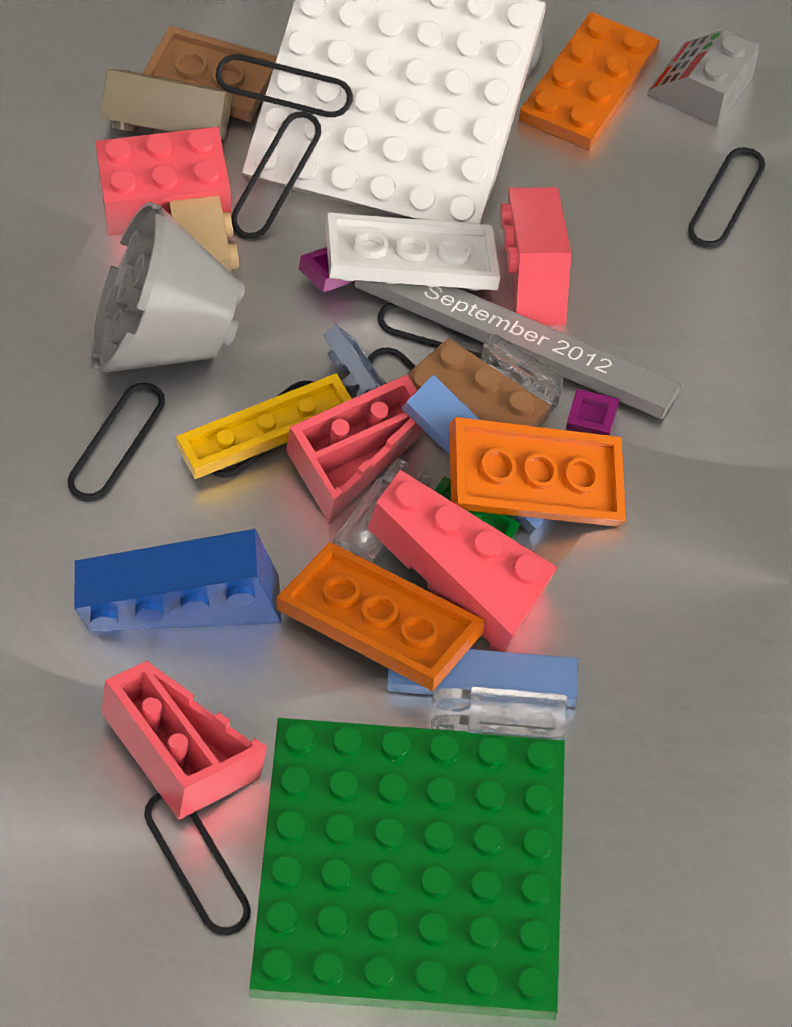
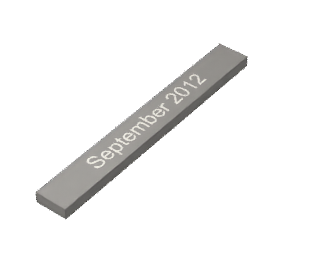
M355 280L354 287L601 394L618 398L620 402L659 419H663L679 393L680 382L457 287H429L416 284H387L384 282Z

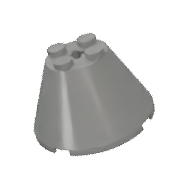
M152 202L145 203L132 218L120 241L121 245L127 246L119 268L110 266L98 305L92 337L91 356L100 358V364L95 363L94 368L105 373L215 359L222 344L231 345L238 329V321L232 318L235 307L240 304L243 298L245 282L236 279L160 205Z

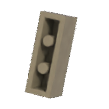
M107 69L100 118L112 120L111 127L119 130L135 131L136 125L151 128L150 134L219 127L221 140H225L233 93H229L221 88L138 72Z

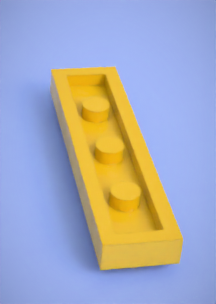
M337 373L177 435L176 445L194 479H198L287 443L291 426L352 398Z

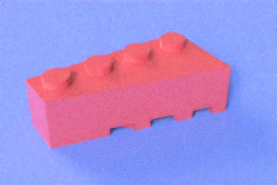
M399 470L376 502L367 527L408 569L414 568L428 582L426 587L433 594L443 597L452 604L484 619V633L482 636L490 643L489 649L491 651L506 652L545 592L558 568L402 470Z

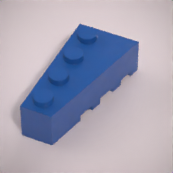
M256 529L75 560L74 609L89 631L106 632L112 630L281 623V612L276 610V597L280 594L279 575Z

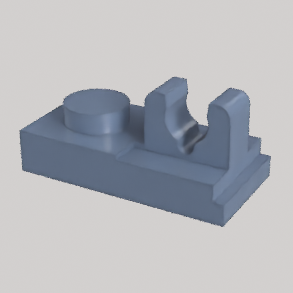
M337 324L323 334L332 348L328 352L331 361L341 372L345 373L349 370L351 373L342 380L350 396L357 391L356 397L385 384L355 338Z

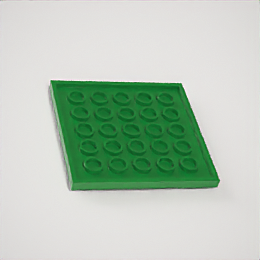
M278 718L249 997L556 1020L558 1012L565 738Z

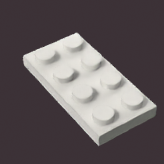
M327 213L325 227L329 278L345 281H375L387 284H416L429 287H457L470 290H498L500 271L492 225Z

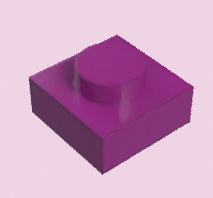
M327 247L300 256L298 269L323 293L355 282L329 278Z
M577 389L567 420L566 430L610 436L619 399Z

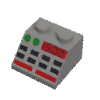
M721 30L684 42L648 89L647 96L718 127L753 79L760 45L727 30Z

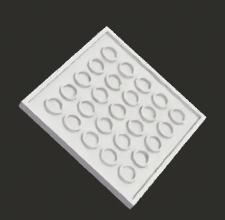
M295 0L276 63L338 78L348 84L353 98L349 110L341 116L331 118L312 114L321 125V136L291 190L397 218L482 224L543 21L546 3L537 0ZM273 69L266 96L333 112L341 109L347 98L345 90L339 85ZM263 102L242 170L244 178H252L283 121L289 115L301 112L300 110ZM296 118L291 121L257 181L282 188L286 187L314 138L315 126L309 119Z

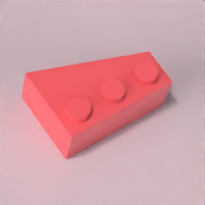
M558 187L509 188L508 204L500 205V227L504 229L503 243L504 251H507V271L511 273L514 312L546 326L566 325L571 248Z
M408 375L402 376L290 427L286 452L328 523L423 434L424 430L401 409L417 392Z
M145 661L105 680L101 714L177 819L180 820L260 779L267 746L256 738L252 741L248 740L230 727L231 720L219 712L213 715L193 700V693L148 661Z

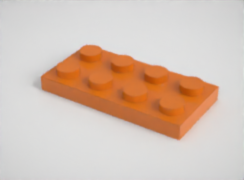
M590 11L520 108L519 121L590 151L657 54L660 40Z
M455 417L449 423L451 501L466 511L619 527L626 522L622 437Z
M329 542L276 597V610L431 691L435 690L484 633V619L332 542Z

